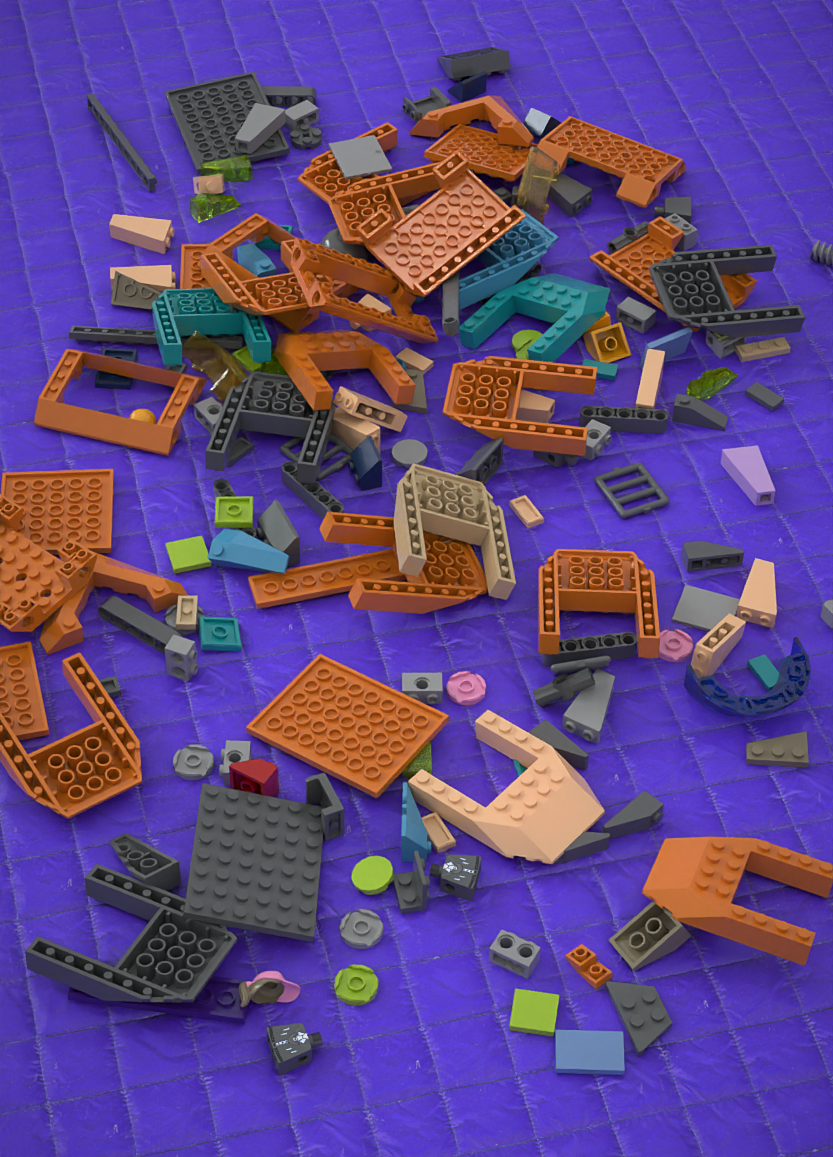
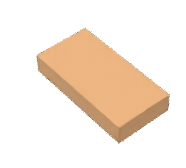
M407 347L395 356V359H402L406 367L423 371V375L434 366V361Z
M526 495L509 501V506L527 529L544 523V517Z
M437 812L422 817L427 831V839L431 841V845L437 854L456 846L455 839Z

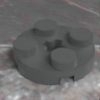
M301 124L300 127L290 133L291 144L300 150H305V147L315 149L321 145L322 131L310 127L308 124Z

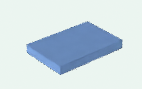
M687 327L646 344L639 365L640 368L643 370L647 349L665 351L664 361L685 353L693 332L692 329Z
M555 1029L556 1073L624 1075L623 1032Z

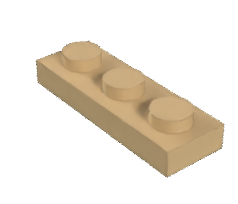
M781 337L738 345L735 348V352L741 362L788 354L791 348L786 339Z

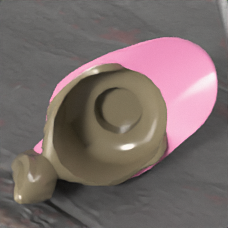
M264 971L258 974L253 981L240 983L238 988L241 1000L240 1006L246 1007L250 999L256 1004L291 1002L298 997L301 988L295 983L286 981L278 971Z

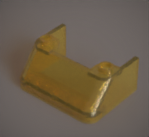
M531 147L518 190L517 207L544 225L545 213L548 214L549 204H547L548 192L552 180L557 181L560 165H557L556 160L539 148Z
M195 331L182 346V355L193 363L192 367L196 371L206 373L214 383L209 391L216 395L223 403L226 400L229 389L233 386H239L243 379L249 377L230 352L198 331Z

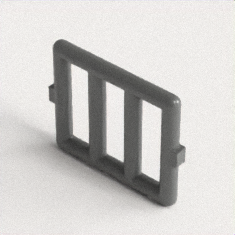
M330 433L329 441L336 446L325 452L322 462L341 450L348 455L319 472L316 479L318 481L335 471H341L343 466L350 462V453L353 449L332 433ZM295 437L280 446L279 450L297 464L301 451L295 454L290 449L306 438Z
M641 462L620 468V466L613 468V471L594 478L595 483L623 519L640 513H644V515L651 513L652 509L670 503V499ZM637 470L642 475L609 487L604 483V481ZM648 482L651 488L617 499L613 495L614 492ZM653 494H657L660 498L659 500L629 510H625L622 507V504Z
M609 656L553 664L551 666V673L553 676L577 673L587 668L589 670L608 668L611 658Z

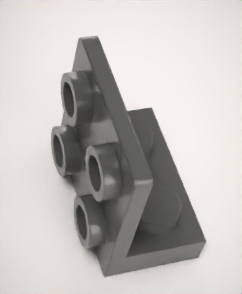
M413 851V871L394 874L393 885L401 914L426 910L427 901L430 900L428 890L430 888V880L428 875H424L425 861L424 858H420L418 851Z

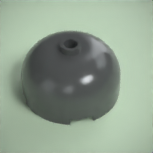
M338 228L329 231L321 241V245L328 249H335L340 253L350 254L354 258L364 259L366 262H369L370 251L366 246L344 243Z

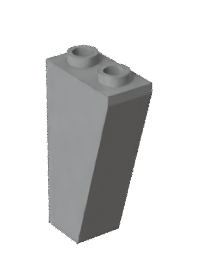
M255 103L235 137L236 151L252 154L285 124V109Z
M597 668L593 674L595 685L581 690L564 713L562 728L598 745L614 690L615 676Z

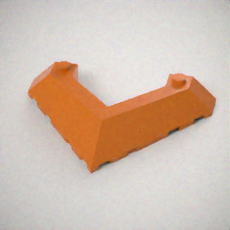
M490 95L430 111L410 131V135L439 138L445 130L450 129V126L456 124L467 125L470 124V121L478 119L479 121L486 120L491 122V125L498 131V144L529 147L534 140L533 135L502 97Z
M94 552L97 554V560L90 581L45 620L39 642L46 654L50 655L84 641L83 627L78 618L81 612H83L88 596L93 591L94 586L101 588L106 586L113 588V591L119 593L139 595V598L147 600L154 613L177 604L178 596L189 595L181 583Z

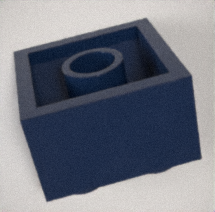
M368 436L350 453V462H348V469L350 473L353 472L355 485L358 484L361 491L382 487V459L371 436Z

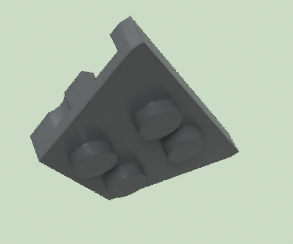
M605 982V989L637 1056H642L644 1050L649 1045L657 1042L660 1035L665 1034L672 1027V1021L654 986Z

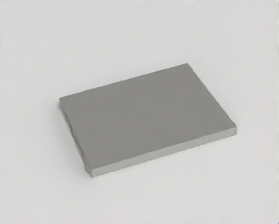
M685 585L672 616V622L709 632L729 613L734 616L736 615L740 599Z

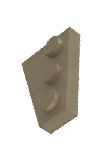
M115 271L111 305L152 310V302L157 301L158 296L162 293Z
M406 368L405 372L416 385L413 401L409 404H395L393 401V408L427 414L423 371Z
M807 731L746 743V764L808 768Z

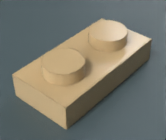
M178 596L176 630H196L198 596Z

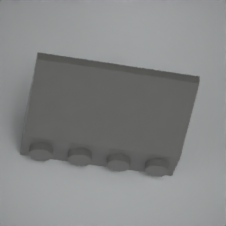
M498 47L437 56L447 76L454 79V81L463 80V77L466 76L471 78L483 71H486L487 75H491L494 71L504 73L506 69H511L509 50Z

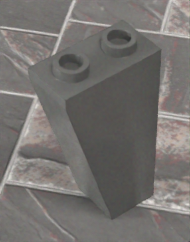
M544 168L537 172L536 186L568 216H574L591 204L593 189L562 173H552Z

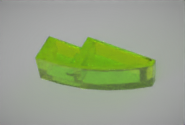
M725 366L703 372L700 379L689 382L686 394L696 397L701 401L706 400L731 384L738 375Z

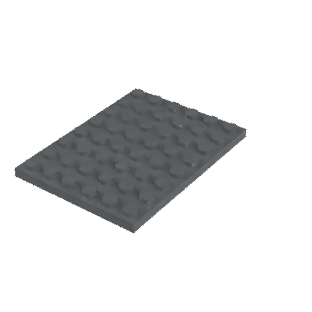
M254 71L164 91L165 98L197 174L290 153L289 146L280 128L252 154L236 151L235 137L254 104L270 106Z
M202 783L183 918L313 942L323 843L321 809L326 807Z

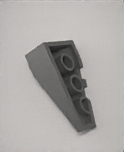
M128 833L109 841L110 846L126 868L136 878L165 891H170L181 884L179 861Z

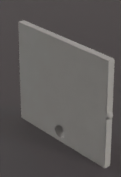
M375 135L329 143V148L345 180L392 171V167Z

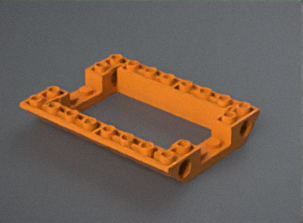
M255 213L211 242L203 254L217 252L239 281L251 280L259 277L233 260L234 248L248 239L258 243L267 234L268 237L280 245L281 241L293 240L296 237L270 219ZM201 259L197 264L199 269H201ZM331 278L334 282L333 294L337 297L347 298L360 289V287ZM307 307L267 315L290 331L299 332L319 318V310Z
M295 238L290 264L309 307L419 344L438 342L437 335L429 318L424 315L413 314L410 306L416 300L417 295L409 291L388 269L380 267L375 263H368L364 259L354 258L350 254H343L335 249H328L321 244L311 243L307 239ZM316 272L388 297L397 317L388 312L378 311L374 307L369 308L359 302L355 303L347 298L335 296L332 286L327 282L317 281L313 273Z
M66 349L38 398L34 425L169 456L182 431L181 419L188 405L196 403L207 382V378L77 349ZM84 365L86 368L175 387L157 424L65 404L63 393L71 379L80 378Z

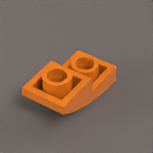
M583 944L565 955L571 966L596 990L613 978L612 971L599 963L596 954Z

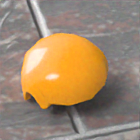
M148 409L134 410L129 417L130 419L156 424V416Z

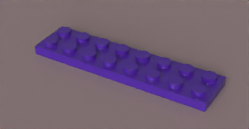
M100 961L112 967H115L117 964L113 962ZM216 976L210 978L194 1002L103 1001L70 987L68 992V1000L241 1024L245 1022L249 1003L246 1007L240 1006L241 1000L238 993L240 983L246 982V980Z

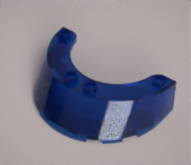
M798 637L793 638L791 655L780 659L778 662L779 677L777 683L769 692L762 696H735L729 693V690L722 686L714 675L698 678L691 664L686 666L684 686L696 701L712 711L732 717H757L780 711L795 703L807 689L811 666L805 649Z

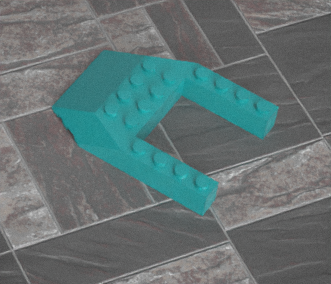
M556 273L529 278L499 291L465 321L459 328L461 345L476 349L517 312L555 323L527 349L529 360L554 362L605 314V306L608 303L610 288Z
M213 288L165 289L158 296V300L152 302L155 335L164 365L176 366L177 364H182V343L180 337H185L186 335L201 337L203 335L219 336L221 334L235 336L243 333L253 362L265 363L266 361H271V340L262 316L248 314L224 303Z

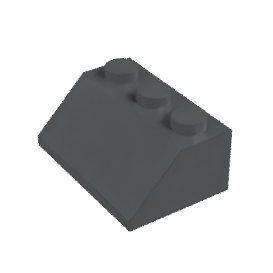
M500 437L485 443L480 449L475 451L473 457L467 460L464 467L460 471L458 470L455 475L476 480L485 485L502 466L504 439Z
M275 500L257 519V537L261 538L262 542L289 555L287 567L300 564L299 536L278 500Z

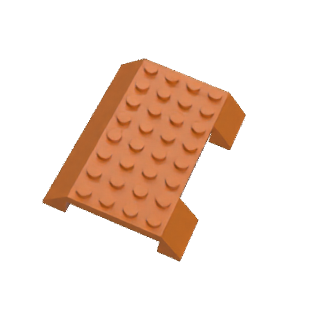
M458 150L432 169L442 189L393 226V219L381 208L356 227L366 248L415 295L426 297L526 218V215L516 205H513L511 208L508 207L468 169V160Z
M660 216L649 222L646 235L611 255L600 250L590 256L589 260L665 312L648 268L653 264H658L663 259L670 258L672 254L676 253L673 250L683 237L684 232ZM747 273L720 275L734 309L745 302L757 284V280ZM683 324L686 327H690L695 332L701 330L699 328Z

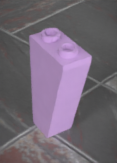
M758 445L722 449L721 465L755 506L773 504L775 488Z

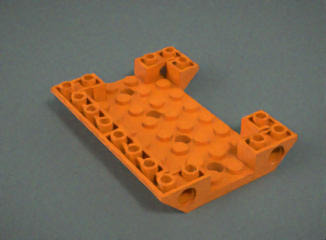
M571 116L540 140L530 163L539 168L559 174L566 168L567 159L570 157L575 161L586 163L590 167H596L603 172L624 178L616 197L644 208L659 196L661 184L664 181L674 182L687 169L684 160Z
M0 494V562H2L0 564V624L11 632H32L90 581L97 560V554L75 540L70 539L57 550L61 560L17 532L24 509Z

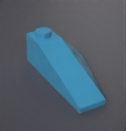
M250 243L237 247L238 264L259 278L276 275V267L271 259L256 245Z
M223 529L212 540L208 559L216 566L286 574L290 557L242 531Z
M403 782L401 862H413V851H418L420 858H424V861L427 862V854H431V841H427V831L408 783Z

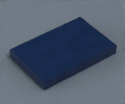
M103 348L101 355L136 363L138 350ZM98 370L95 388L130 390L133 378Z

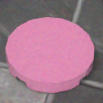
M668 629L660 632L659 657L665 661L675 663L688 659L693 651L692 638L687 633L674 629V631H669Z
M469 671L458 672L449 678L446 685L447 695L453 702L459 705H474L485 697V680L480 675L471 674Z

